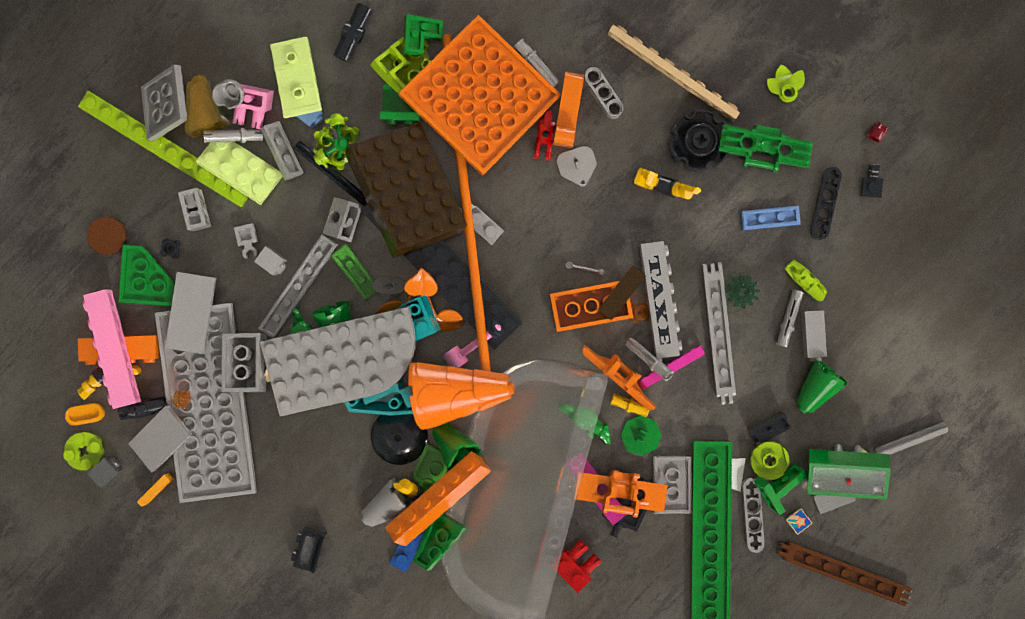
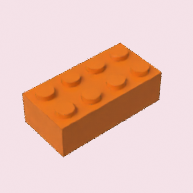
M620 281L549 294L556 332L633 318L630 298L612 320L598 310Z

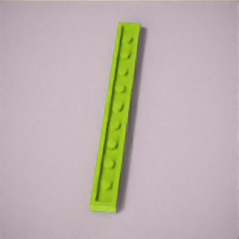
M86 92L78 105L79 108L228 200L243 207L248 197L196 163L198 159L196 156L163 136L155 141L147 140L144 124L92 92Z

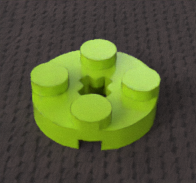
M80 432L67 440L63 457L73 468L89 470L103 459L105 452L102 441L96 434ZM86 446L89 452L88 455H82L80 448Z
M773 441L761 442L751 451L750 465L752 470L759 477L766 480H775L782 477L789 466L788 452L780 444ZM768 455L775 460L772 461L770 466L768 463H765Z

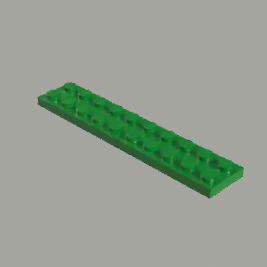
M693 441L691 619H730L732 441Z

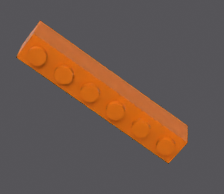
M471 451L385 527L394 543L407 546L491 472L490 468L481 456Z

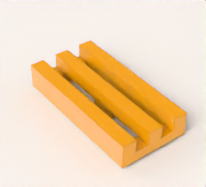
M170 473L164 474L137 503L141 507L149 504L174 479Z

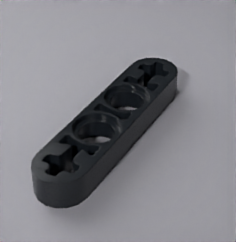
M837 167L827 168L822 175L810 229L811 237L815 240L826 239L830 232L842 173ZM834 171L836 178L832 179L831 185L835 184V187L825 186V183H830L828 173ZM825 189H829L833 193V197L830 200L823 197ZM821 208L828 210L829 215L827 218L819 216ZM817 220L827 222V224H822L821 230L824 231V234L819 237L815 229H819L821 223H817Z

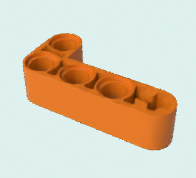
M565 72L553 142L555 146L573 147L584 81L583 74Z

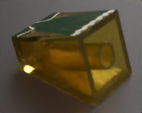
M202 75L191 78L192 81L188 82L186 87L187 121H185V133L196 139L203 136V130H219L231 125L224 107L217 106L212 98V90L215 87L214 82Z

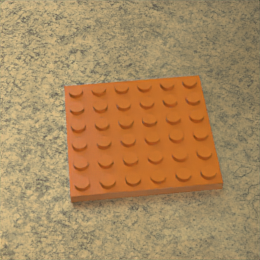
M479 15L398 94L482 176L561 97V94Z

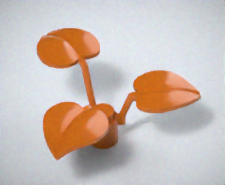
M421 268L413 277L406 281L404 289L409 294L406 302L411 301L412 296L415 298L427 296L441 328L439 331H453L464 325L463 317L455 310H443L438 314L435 312L430 296L437 292V283L424 269ZM387 302L379 307L375 314L398 309L402 302Z

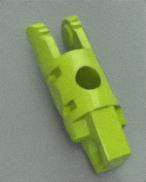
M794 259L787 264L785 270L802 289L817 301L825 299L827 294L826 287L806 267Z

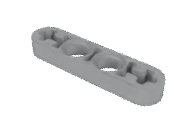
M748 477L742 482L745 542L750 551L758 553L764 548L761 493L756 486L752 488V493L754 495L757 494V497H746V495H750V489L746 488V485H749L750 481L755 484V478ZM750 500H755L757 502V508L755 510H749L747 508V504ZM752 519H756L759 522V526L754 530L749 528V522ZM749 533H754L756 535V540L760 542V544L756 545V548L750 545V543L754 541L753 535H749Z

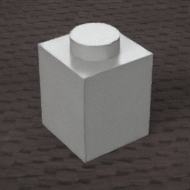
M267 246L264 247L254 261L275 276L281 274L287 266L285 265L287 260Z

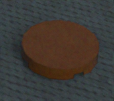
M101 217L90 225L87 232V240L95 252L102 255H113L119 252L126 243L127 232L124 225L118 220L111 217Z

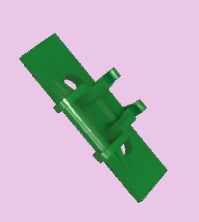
M723 124L718 151L744 156L743 166L745 167L750 165L771 169L772 172L777 173L780 163L809 168L813 142L786 137V135H782V130L754 125L751 130ZM743 138L751 139L749 148L743 146ZM781 145L789 147L788 155H783L780 152ZM760 151L769 153V156L774 157V160L770 162L750 157L752 153Z

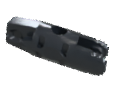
M150 397L141 400V402L120 407L117 409L120 420H127L155 414V412L167 406L166 397L153 399Z

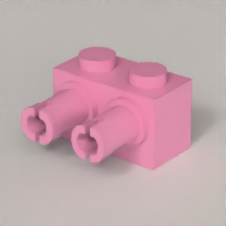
M240 84L244 89V100L240 106L235 107L232 123L245 125L246 109L253 110L251 127L261 129L265 112L272 109L274 91Z

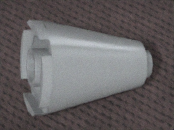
M395 478L389 480L362 510L361 519L365 525L373 527L392 520L412 504L403 493L396 490L393 486V483H399L401 480L395 481Z

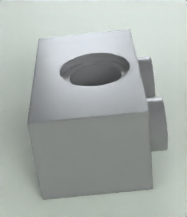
M334 197L323 234L351 242L362 205Z

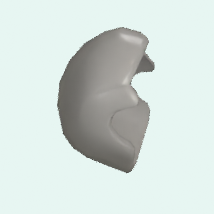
M222 80L213 88L212 98L217 106H225L227 109H232L240 106L243 102L244 89L235 80Z

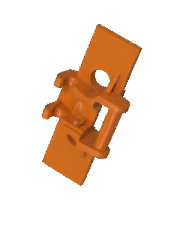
M583 346V355L602 372L608 375L646 409L654 410L656 408L655 403L642 393L637 383L642 376L637 372L634 373L623 364L620 357L614 353L608 359L599 356L588 346ZM619 369V370H620L623 374H625L627 377L624 378L623 376H621V375L617 372V370Z
M611 470L609 476L577 472L574 499L602 503V513L615 512L629 514L637 518L639 509L664 512L668 485L638 481L637 479L640 478V474L622 473L618 470ZM600 484H605L607 487V491L603 495L597 492V487ZM638 489H642L644 492V497L641 500L637 499ZM617 497L632 500L631 507L609 504L610 498Z

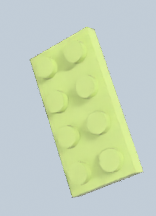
M210 142L196 160L198 165L259 205H262L283 177L280 171L236 142Z

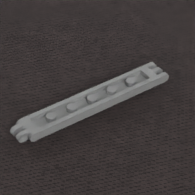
M722 262L717 263L718 270L716 271L714 263H710V271H707L706 264H702L715 392L716 397H720L721 405H724L725 397H728L729 404H733L736 388Z

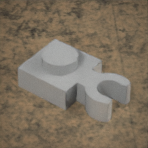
M254 224L234 227L238 246H244L243 257L248 259L247 253L249 250L253 251L255 257L258 256V250L253 246V243L258 242Z

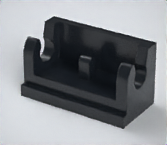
M779 412L747 428L755 446L792 428L786 420L787 416L785 413Z

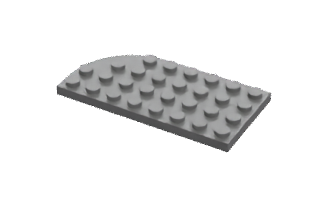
M407 306L261 341L260 344L279 415L285 416L369 397L389 389L408 370L414 356L416 337L410 308Z

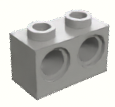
M193 188L178 192L187 230L197 231L211 227L202 190Z

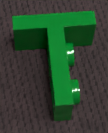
M793 464L784 472L782 477L775 479L771 483L761 477L756 478L754 483L768 507L781 515L786 510L780 499L787 495L796 485L800 484L808 474L804 469Z

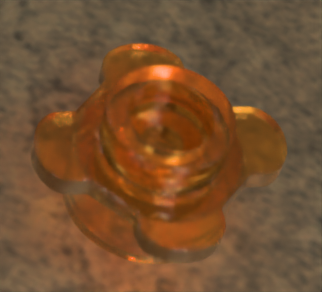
M646 303L631 305L633 313L632 322L637 323L641 320H649V310Z
M177 390L173 396V404L178 409L180 407L185 409L190 402V391Z

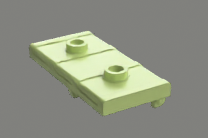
M301 37L270 44L284 119L321 111L322 107L308 38Z

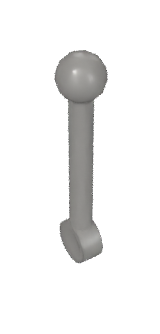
M572 262L566 263L567 269L574 268L596 273L601 277L605 274L603 269L595 270L574 265Z

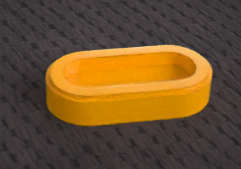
M100 403L73 406L67 409L65 419L70 425L97 422L104 417L105 409Z

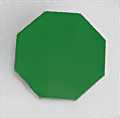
M639 415L625 422L620 436L627 451L643 456L657 449L662 435L655 420Z

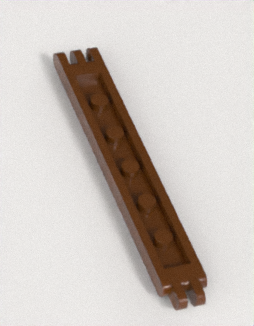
M790 541L787 544L779 543L780 547L785 548V551L779 549L776 551L777 554L783 556L782 560L899 605L908 606V603L902 601V598L910 600L911 596L904 592L906 590L913 593L914 589L796 543Z

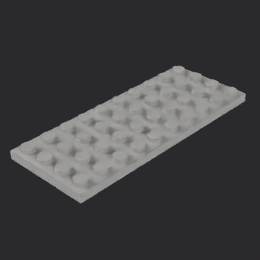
M233 303L212 305L205 354L165 348L171 311L155 313L166 403L192 433L173 453L179 502L184 503L257 493L244 392H222V334L236 333Z

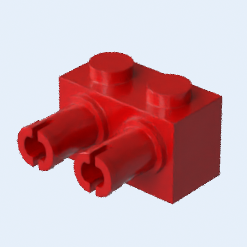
M581 539L569 551L563 548L550 561V565L577 593L591 581L590 573L602 563L595 553L583 565L577 562V559L589 549Z

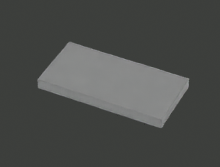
M177 272L165 348L205 354L216 278Z

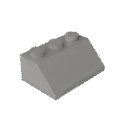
M222 334V392H266V376H264L266 363L260 344L261 341L267 340L266 334Z

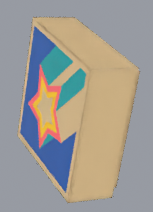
M800 507L785 518L797 535L813 524Z

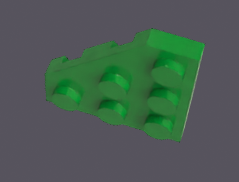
M123 245L119 302L172 306L175 282L144 246Z

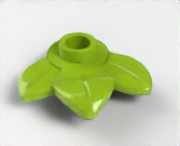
M780 65L776 71L775 78L767 79L768 89L772 93L777 94L783 102H792L796 99L798 90L804 86V72L800 70L792 74L784 65ZM785 90H789L791 95L786 96Z

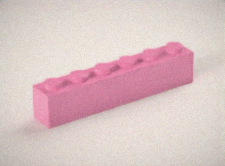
M105 289L83 295V307L88 312V326L93 331V345L98 350L99 357L97 360L100 368L103 369L104 375L102 379L104 385L108 388L109 394L107 399L109 404L115 409L141 402L112 290Z

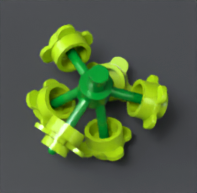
M336 113L332 114L330 119L325 120V123H329L330 129L337 131L336 139H333V135L328 127H324L321 131H315L314 138L317 142L316 147L319 150L313 149L315 153L313 158L318 165L323 164L328 168L327 163L335 165L338 170L344 169V165L348 160L345 156L346 152L343 150L348 149V144L358 142L357 134L359 133L357 127L350 128L345 125L348 117H342L341 114ZM333 143V147L328 151L323 149V146L328 147Z

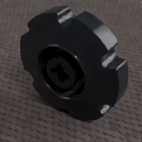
M698 109L692 112V117L684 114L674 123L670 131L674 135V139L669 141V148L676 162L679 160L685 162V169L694 172H704L708 169L707 166L709 164L715 168L727 157L728 153L718 151L722 126L727 124L723 119L717 121L715 119L716 113ZM699 136L701 137V140L704 141L701 145H699V142L696 141V139Z

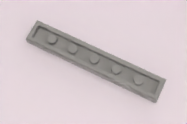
M321 234L258 329L271 338L277 337L292 315V309L298 306L337 248V243Z

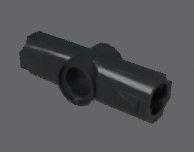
M357 3L350 20L345 23L342 29L341 39L333 54L335 57L349 63L357 44L361 43L365 35V27L373 13L371 8Z

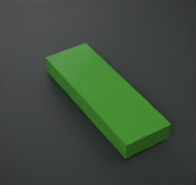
M347 244L331 255L365 301L377 293L372 288L374 279Z

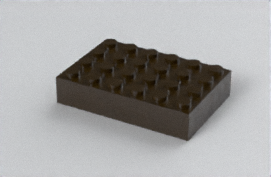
M420 123L348 146L345 156L392 258L460 234L466 228L467 223Z

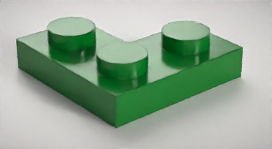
M406 14L404 17L403 53L422 56L424 54V39L435 41L443 39V20Z

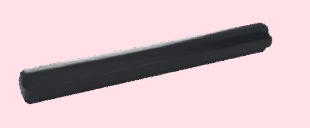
M299 141L296 143L294 149L360 204L363 206L367 205V201L360 189L329 164L328 168L323 164L318 165L313 158L315 153L303 142Z

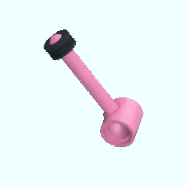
M493 321L487 326V340L491 337L498 338L504 333L502 325L497 321ZM477 338L462 349L457 345L445 353L442 357L448 366L457 365L459 368L468 361L466 355L478 347Z

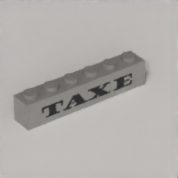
M664 241L640 244L643 274L646 275L644 284L654 355L657 359L680 356L679 351H682L681 340L677 339V332H680L679 323L675 321L674 313H677L676 302H672L671 294H674L673 283L669 282V275L672 273L671 266L667 264L666 256H669L668 245H664Z

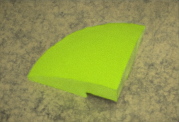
M403 36L377 57L370 66L389 86L399 93L432 61L429 59V45L426 39H424V54L422 56L403 53Z

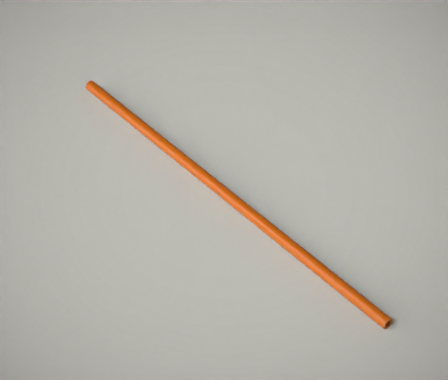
M451 34L443 35V49L452 41ZM455 150L462 214L467 223L464 231L481 370L491 372L466 160Z

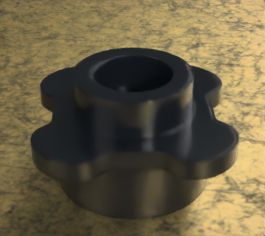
M168 238L163 239L160 251L161 256H171L173 259H177L181 242L178 240L170 241Z

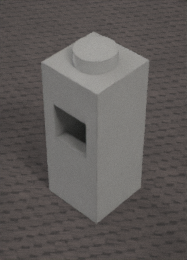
M824 310L801 312L803 356L809 358L810 361H821V357H827Z

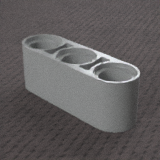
M591 67L587 69L584 75L586 86L606 116L610 119L618 118L623 111L622 102L598 68ZM595 73L598 76V80L592 82L588 79V75ZM605 89L608 91L609 96L602 98L599 96L598 91ZM616 105L619 108V112L616 114L611 113L609 106Z

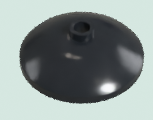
M413 414L380 415L374 422L371 430V443L374 451L382 460L394 465H405L418 459L428 442V430L419 428ZM396 434L402 436L401 441L395 439Z

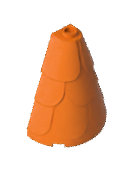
M419 362L409 364L408 384L412 386L410 403L415 421L422 430L443 425L477 411H484L510 399L512 394H515L514 383L510 382L508 374Z

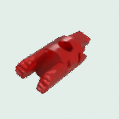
M547 110L544 120H539L533 156L535 159L539 157L540 146H546L545 160L550 161L556 122H551L553 111ZM547 133L549 136L543 137L542 134Z

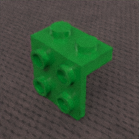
M384 84L382 111H380L381 122L390 126H394L396 123H404L405 126L420 123V115L398 95V92L388 84Z

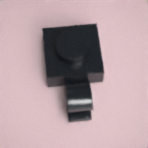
M880 164L869 165L868 177L862 178L861 197L882 198L883 179L878 178Z

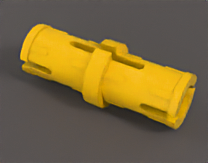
M616 393L613 394L610 405L625 409L628 413L633 412L644 417L648 416L649 410L635 401L634 398L629 399Z

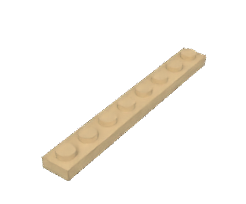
M613 25L609 30L608 36L732 122L740 114L734 104L724 102L718 93L714 91L711 93L705 89V84L698 80L696 82L692 80L690 74L685 70L681 69L679 71L674 67L675 64L667 58L662 59L658 56L659 53L651 47L648 49L642 45L643 42L635 36L632 38L626 34L627 31L623 27Z

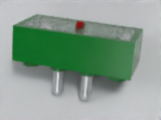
M840 444L834 446V451L809 449L807 494L887 500L891 470L889 454L863 453L860 445L854 447V452L842 451Z

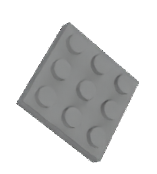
M174 64L141 86L146 139L149 141H155L187 121L181 66Z

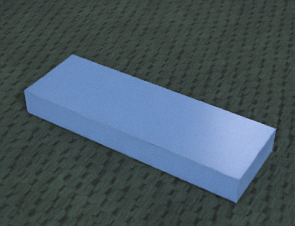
M799 205L741 211L742 231L801 225Z

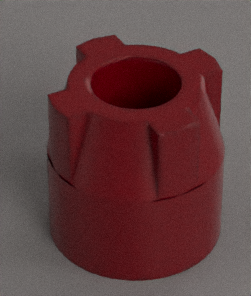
M880 122L874 123L867 137L876 143H880L888 128Z

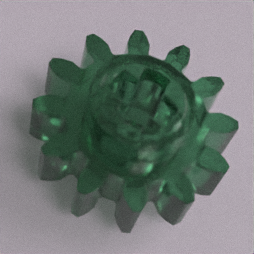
M740 275L739 281L733 277V284H726L730 291H726L725 294L731 295L727 301L731 302L734 300V307H737L740 303L741 308L745 309L746 303L749 306H753L751 300L759 299L755 296V293L760 292V290L754 288L758 282L751 283V276L744 280V276ZM740 287L741 289H746L744 292L745 296L739 295Z

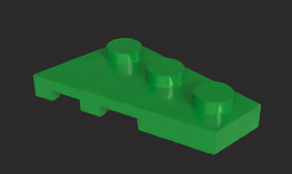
M443 513L426 528L413 562L425 570H431L464 533L467 527Z

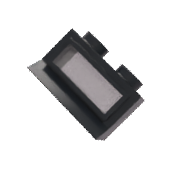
M309 527L299 531L296 542L299 543L298 549H294L291 556V561H294L293 567L310 571L313 574L318 569L317 563L323 550V542L327 537L326 532Z

